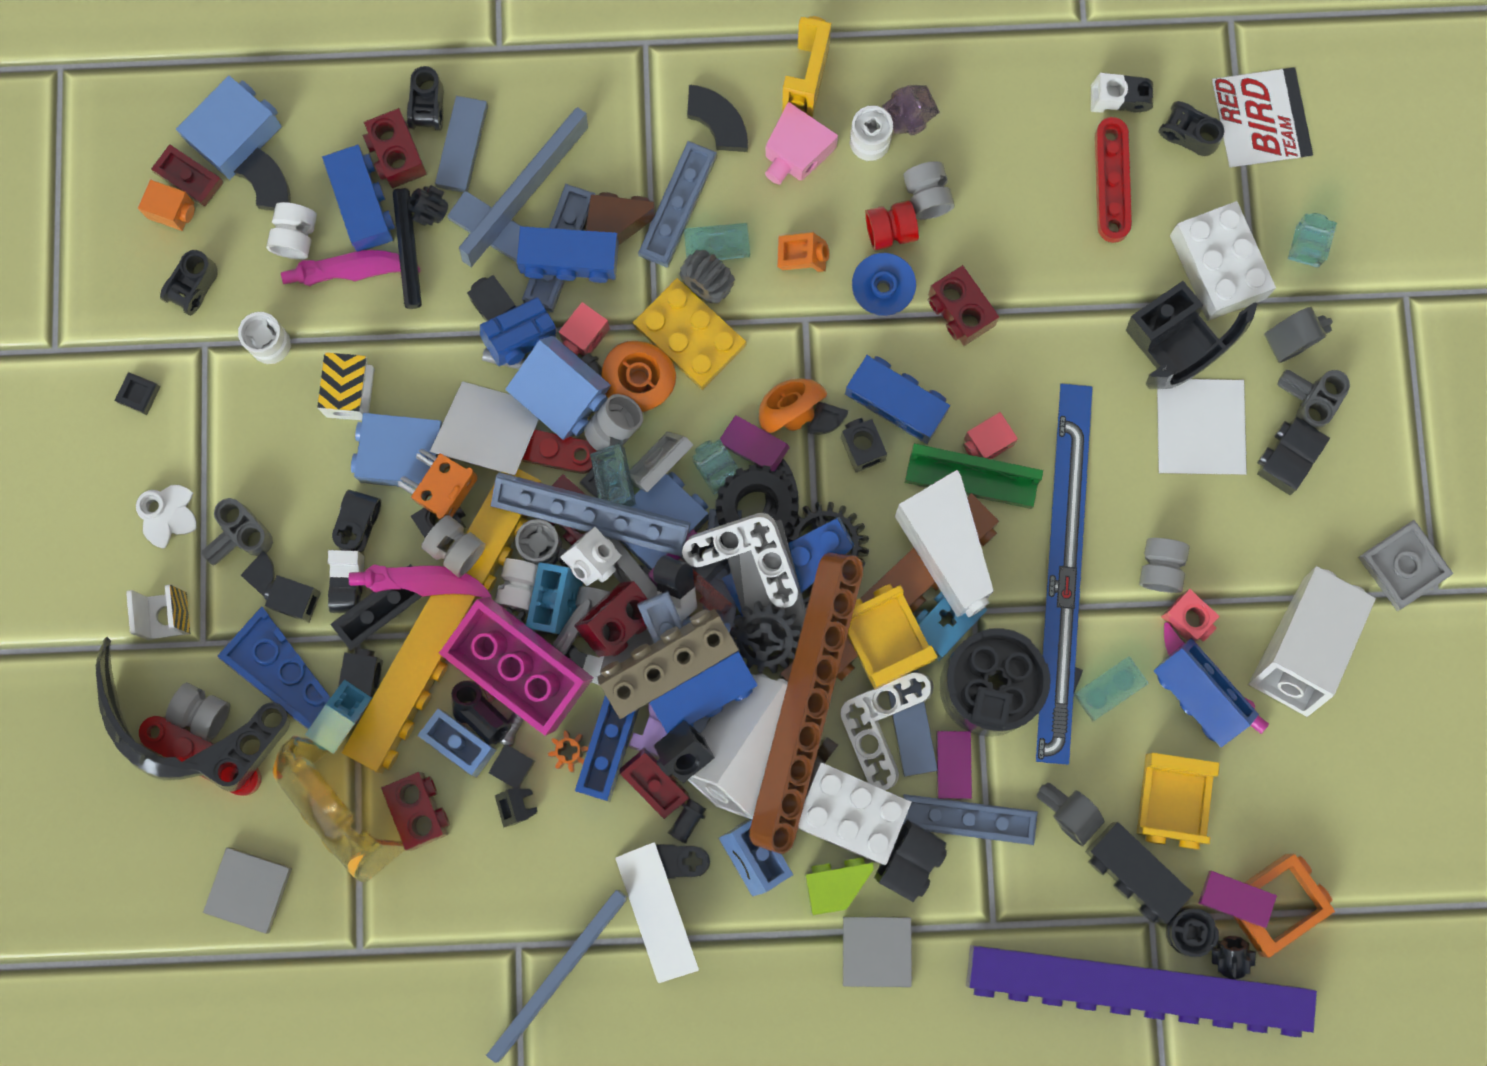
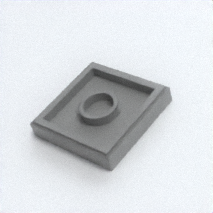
M666 432L624 475V478L632 486L648 492L690 450L693 444L685 436Z
M1415 520L1409 522L1358 557L1396 611L1401 610L1454 574Z
M226 848L203 913L266 934L269 933L292 868L232 848Z
M843 917V986L912 987L911 918Z

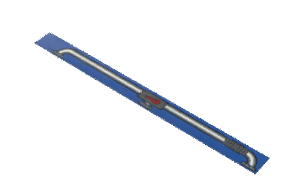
M1060 383L1043 658L1046 664H1048L1050 672V690L1047 700L1039 712L1036 762L1069 765L1093 386Z

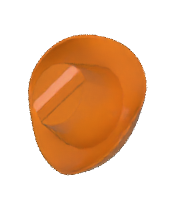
M626 341L614 347L607 355L602 367V378L611 385L606 392L608 398L615 394L626 395L639 405L642 412L659 406L670 396L676 382V371L671 359L659 347L642 341Z
M802 378L787 380L776 385L761 401L759 408L761 428L769 433L775 432L783 426L790 431L801 429L803 424L813 420L815 414L813 406L826 398V389L814 380Z

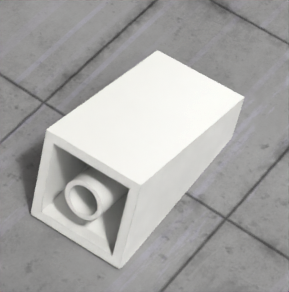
M956 470L900 503L895 518L957 618L965 613L970 618L986 608L985 606L989 604L988 598L994 590L960 473Z
M1316 566L1303 578L1248 685L1306 717L1311 715L1335 695L1376 598L1367 594L1361 587L1351 585L1336 577L1333 572Z
M760 673L757 675L752 674L758 686L752 689L753 692L748 697L740 701L732 700L723 705V710L710 719L701 735L705 738L715 758L688 779L716 807L749 819H753L788 684L784 679L779 678L775 681Z

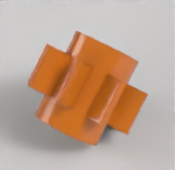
M566 730L564 731V739L560 741L555 738L551 739L556 747L555 751L548 753V756L559 759L555 768L559 770L565 763L568 765L569 771L574 773V764L578 762L584 763L582 758L583 752H587L588 746L580 745L583 735L578 734L575 739H571L569 732ZM567 743L578 749L577 753L572 754V760L570 761L566 756L561 755V751L566 749Z

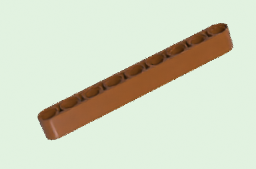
M827 553L821 558L817 568L749 834L750 840L755 846L779 854L786 853L791 849L798 830L863 576V563L857 556Z

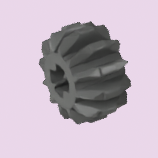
M695 250L692 255L690 254L684 261L679 273L684 280V284L692 292L696 293L700 299L704 298L709 303H719L722 299H725L731 292L730 289L735 281L730 268L726 267L723 261L717 259L714 254H709L706 250Z

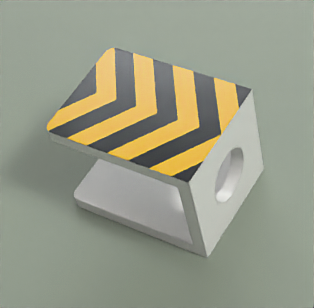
M328 352L324 354L317 408L326 417L362 421L363 413H369L374 367L367 365V358L365 356Z
M165 585V595L147 597L133 590L126 592L131 634L147 640L191 634L187 592L172 585ZM164 607H167L168 625H162L158 620V613Z

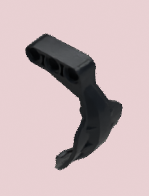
M108 637L103 640L96 660V680L99 710L105 729L116 748L136 768L151 777L161 780H182L203 776L225 791L239 790L289 728L290 721L286 710L282 705L270 702L260 707L248 723L221 741L183 762L176 757L164 758L158 756L136 743L126 726L120 710L112 672L111 640ZM269 714H280L282 721L278 726L269 728L264 725V720ZM257 740L260 742V748L256 753L252 755L243 753V746L247 741ZM234 766L238 768L239 771L236 779L230 782L221 780V773L226 767Z

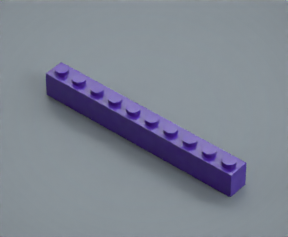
M970 945L966 986L973 988L974 995L994 998L996 991L1008 993V1000L1028 1002L1029 996L1042 997V1004L1062 1007L1063 1000L1076 1002L1077 1009L1096 1011L1097 1005L1110 1006V1013L1131 1015V1009L1144 1011V1017L1165 1020V1014L1179 1015V1022L1199 1024V1019L1204 1018L1212 1019V1026L1233 1029L1235 1022L1247 1024V1031L1268 1033V1027L1281 1028V1035L1302 1038V1031L1314 1033L1317 990Z

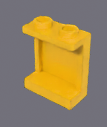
M800 17L798 49L810 51L811 56L805 80L791 76L785 77L782 112L788 102H790L813 118L829 53L832 24L820 17Z
M888 584L873 592L875 598L864 603L860 598L855 603L848 637L874 690L932 663L938 658L932 645H928L903 595L904 590L901 585L893 588L891 584Z
M1159 753L1146 754L1136 834L1146 835L1145 842L1166 845V839L1179 841V847L1195 850L1200 849V844H1210L1211 837H1207L1212 785L1213 777L1218 776L1220 763Z

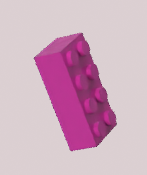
M490 597L480 598L475 601L438 653L544 736L557 730L594 679L593 676Z

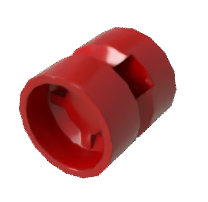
M910 200L893 204L889 211L884 206L865 210L867 231L874 251L892 247L894 240L899 244L918 241V224Z

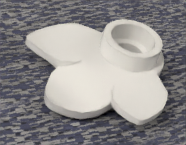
M170 485L161 492L158 490H148L139 496L136 502V511L140 518L144 520L143 534L153 545L164 549L167 547L172 533L177 535L188 534L197 529L196 518L191 510L186 507L192 499L193 492L186 487ZM157 501L159 504L158 509L155 512H150V504Z

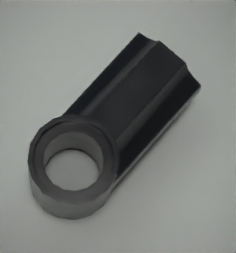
M467 680L461 681L453 687L451 696L454 718L460 723L468 724L488 745H496L503 740L511 729V722L482 696L479 685Z

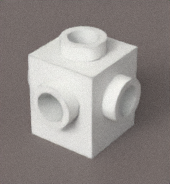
M593 527L579 538L560 558L570 567L577 579L581 580L586 586H589L597 579L601 583L607 580L616 571L613 564L622 555L615 549L609 539L605 538L596 527Z

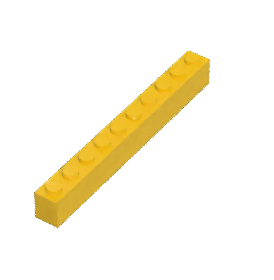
M520 469L515 474L516 477L542 483L541 480ZM494 485L466 532H471L486 544L482 555L466 574L478 580L489 593L496 584L497 578L494 575L499 566H503L505 559L510 558L513 553V549L510 547L515 540L519 528L529 521L526 519L528 517L526 515L490 506ZM465 594L430 596L341 752L342 754L378 773L383 774L385 769L390 770L399 755V752L396 751L402 739L406 741L415 727V723L412 721L418 710L423 711L431 699L432 694L429 690L435 680L439 682L447 671L448 664L445 663L446 659L438 653L475 601L481 597Z

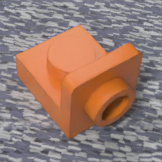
M814 232L779 236L778 268L781 270L812 267L818 272L826 270L829 248L826 241Z

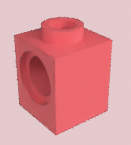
M581 302L559 330V335L563 344L575 355L581 354L585 356L594 351L608 333L610 327L607 319Z
M999 412L969 430L964 437L966 443L963 445L968 455L993 459L1013 447L1018 438L1002 413Z
M1189 589L1161 617L1166 622H1169L1172 628L1186 641L1192 638L1194 641L1200 639L1204 642L1216 630L1217 627L1213 623L1220 616ZM1187 611H1193L1198 615V627L1190 626L1185 618Z

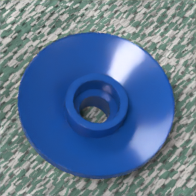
M877 253L865 258L857 266L852 278V291L856 301L863 309L875 315L889 316L899 313L910 304L916 291V278L911 266L901 257L890 253ZM885 283L888 285L889 290L887 292H880L877 286Z

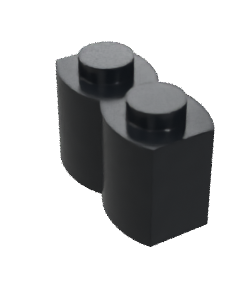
M1298 417L1291 423L1283 422L1274 435L1278 439L1273 449L1267 447L1257 461L1261 465L1257 475L1288 495H1292L1298 489L1330 440V437Z
M907 819L901 827L887 864H880L874 878L881 885L914 902L918 896L922 897L926 893L930 885V879H928L930 872L934 867H940L947 855L945 847L947 843L942 838Z

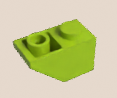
M864 857L844 860L845 867L832 869L831 863L811 866L812 873L805 874L812 915L847 910L873 872V863L865 864Z

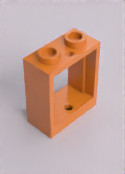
M1285 854L1244 882L1260 889L1287 869H1290L1317 907L1315 911L1275 939L1271 938L1265 928L1233 917L1261 957L1270 958L1335 912L1330 904L1333 901L1330 894L1322 885H1316L1309 875L1312 873L1311 867L1301 856Z

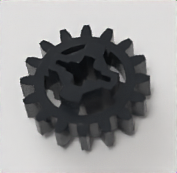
M756 601L754 610L745 606L742 610L743 616L737 615L733 623L737 627H732L729 634L736 638L733 641L737 648H739L741 657L748 660L746 663L748 669L755 664L758 665V673L762 674L765 667H769L773 674L776 673L778 664L785 669L789 666V658L794 659L799 642V637L796 636L802 630V626H793V622L797 617L795 614L787 617L784 614L786 608L774 609V604L771 601L766 608H763L761 602ZM762 618V621L757 625L750 624V626H747L752 620ZM777 622H779L784 629H782ZM762 632L768 633L770 642L764 641ZM775 650L782 651L778 655L770 656V653Z

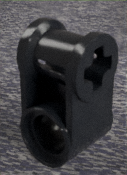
M428 66L418 67L411 74L410 95L407 105V124L409 129H415L416 126L434 127L435 130L441 131L443 127L444 89L437 72ZM425 81H434V85L427 90L420 89Z
M1174 102L1171 106L1172 113L1167 122L1160 126L1159 134L1167 141L1179 144L1195 152L1197 155L1209 156L1213 154L1223 138L1225 132L1223 124L1218 119L1196 110L1185 102ZM1208 133L1214 140H1205L1200 134Z
M190 250L181 257L171 277L163 285L160 293L161 300L167 303L171 301L183 308L185 314L193 315L201 306L204 296L217 277L218 268L216 264L201 251ZM200 262H204L203 270L198 274H194L195 266Z
M350 489L346 491L332 532L333 542L341 551H359L362 553L365 550L373 525L379 516L381 508L380 498ZM353 533L356 536L355 541L349 540L346 543L343 540L344 537H350Z
M656 844L667 879L697 877L703 875L709 869L710 857L707 851L701 847ZM692 852H696L697 858H702V865H697L696 871H692V867L686 865L685 862L686 858L692 857Z

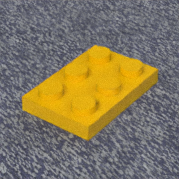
M678 278L633 322V326L653 345L662 349L671 361L702 390L747 345V342Z

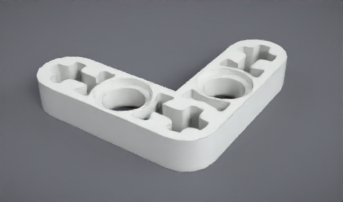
M757 513L694 534L684 544L682 550L683 558L687 563L695 567L705 566L751 550L770 601L780 608H788L797 601L800 592L799 583L777 524L770 515ZM756 522H760L762 526L769 527L765 534L768 545L759 550L758 546H762L764 542L760 533L752 531L756 527ZM733 532L738 537V545L735 548H726L721 543V534ZM709 537H713L714 547L705 550L702 558L697 553H691L694 543H697L699 547H705L710 545L712 541ZM769 552L777 553L782 560L781 566L776 569L768 568L763 561L764 555ZM783 572L787 573L781 579L784 587L792 589L789 598H785L783 594L777 595L776 593L780 587L777 576Z
M916 672L908 674L876 690L873 689L849 699L842 706V721L869 784L883 790H888L897 783L899 777L898 768L878 721L930 698L934 687L932 680L925 673ZM914 678L918 682H924L926 687L921 690L922 696L919 697L917 693L906 695L904 697L908 700V703L903 704L902 693L896 685L901 684V690H905L913 686L912 680ZM883 691L892 692L896 698L895 706L890 710H885L879 705L878 698ZM853 704L857 708H864L865 713L861 715L863 725L871 723L872 729L862 730L856 735L854 728H860L861 726L857 718L851 719L849 713L853 711ZM867 734L875 736L879 743L878 749L872 754L866 753L861 747V740ZM884 754L885 759L880 760L879 763L883 770L889 769L891 773L887 777V784H884L883 780L877 781L875 779V774L879 772L877 764L875 762L869 766L867 760Z

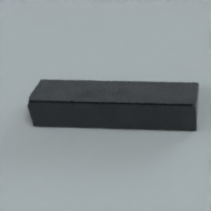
M405 589L372 592L330 625L351 651L422 596Z

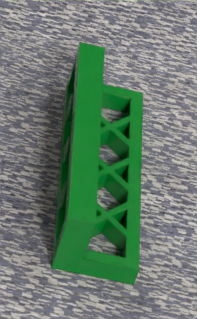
M914 443L904 483L929 487L958 470L967 496L972 493L976 498L1032 509L1035 503L1038 484L1042 480L1043 470Z

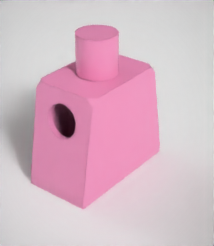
M788 102L766 145V157L773 162L765 172L766 177L777 185L782 183L788 173L798 180H804L837 148L838 135Z

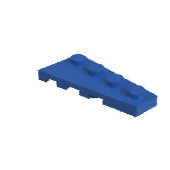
M840 517L788 543L801 593L814 583L819 562L825 554H847L855 546ZM732 573L722 579L740 614L743 616Z
M263 607L253 615L217 656L272 702L282 705L286 713L307 730L331 698Z

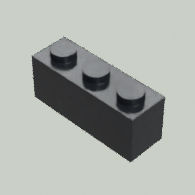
M1112 822L1085 851L1091 857L1088 863L1101 875L1107 872L1116 881L1113 885L1114 888L1126 899L1132 896L1141 905L1138 910L1152 923H1155L1157 920L1159 923L1167 924L1194 894L1119 822Z

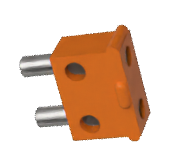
M420 449L419 452L422 455L417 453L416 458L430 466L428 472L419 485L405 476L400 478L416 490L401 481H398V486L411 493V498L417 504L437 515L439 520L446 515L453 517L477 481L478 476L472 468L466 469L441 453L435 457L426 450Z

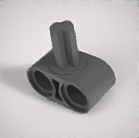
M1307 307L1268 330L1264 336L1277 361L1281 363L1299 355L1327 336L1326 334L1332 331L1331 324L1333 321L1324 315L1317 317L1313 308Z
M1286 370L1280 376L1277 385L1302 400L1296 417L1320 430L1334 417L1349 391L1350 381L1343 372L1331 370L1312 384L1292 371ZM1325 382L1332 383L1337 393H1329L1325 388ZM1310 408L1319 412L1320 421H1315L1310 417Z
M232 498L223 499L215 506L214 518L224 532L202 550L203 557L210 564L216 565L237 546L254 556H259L262 551L267 553L271 549L273 539L270 532L246 506ZM238 508V518L234 522L228 523V513L232 509ZM254 532H260L261 538L258 544L249 547V536Z
M1046 783L1040 787L1037 793L1038 799L1055 812L1053 817L1059 827L1082 847L1105 822L1095 804L1077 790L1068 797L1051 783Z

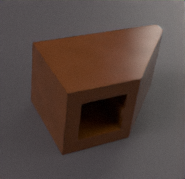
M602 192L599 195L591 194L586 231L617 233L620 245L653 220L656 214L655 203L642 196H632L631 199L618 198L616 194Z

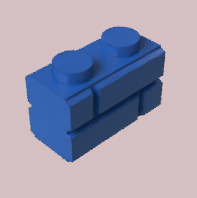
M536 297L480 324V336L497 366L500 367L506 363L508 365L519 363L523 360L526 353L533 350L540 339L550 336L556 337V327L540 299Z

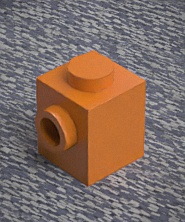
M150 180L138 209L149 220L183 231L186 223H189L193 218L195 202L184 191Z

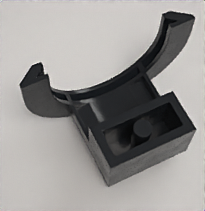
M1184 281L1131 316L1126 332L1157 368L1149 374L1146 386L1149 389H1171L1206 369L1227 352L1247 331L1254 318L1257 303L1254 302L1242 310L1234 324L1220 339L1199 316L1203 304Z

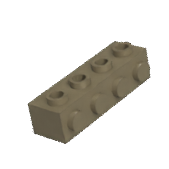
M705 609L696 613L690 618L691 622L680 629L678 627L668 629L660 636L661 640L650 646L649 644H643L631 652L630 658L621 663L614 661L601 670L602 674L597 676L598 682L619 719L739 651L715 609L711 611Z

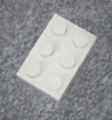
M1237 201L1182 221L1176 225L1170 234V238L1195 295L1203 304L1202 310L1207 321L1247 307L1254 302L1263 301L1276 289Z
M815 761L798 829L871 861L886 865L911 802L822 762Z

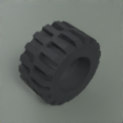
M749 465V469H737L734 476L731 477L729 475L725 479V484L723 487L720 486L718 490V498L715 504L719 526L740 519L737 508L738 503L744 496L753 492H762L772 497L776 502L777 513L774 520H782L786 538L791 536L794 526L797 524L798 496L792 488L793 484L789 479L786 480L783 477L782 472L779 470L773 472L770 470V466L763 465V468H756V465Z

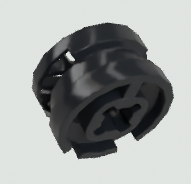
M1184 908L1179 910L1166 925V937L1170 946L1176 952L1185 956L1201 957L1209 954L1208 952L1216 946L1219 939V929H1217L1214 922L1215 919L1209 913L1200 909Z

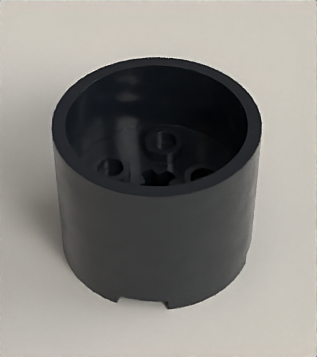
M1003 628L986 629L963 641L947 659L940 676V696L948 715L961 728L980 736H1000L1025 725L1041 711L1050 690L1049 667L1037 647L1026 636ZM995 673L999 675L998 679L1004 682V685L999 686L996 690L1013 694L1005 729L971 721L978 687L993 689V683L988 682V679L993 677Z

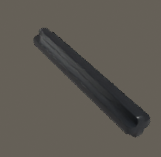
M397 188L392 193L404 306L407 309H417L422 306L413 216L412 211L408 209L410 191L407 188Z

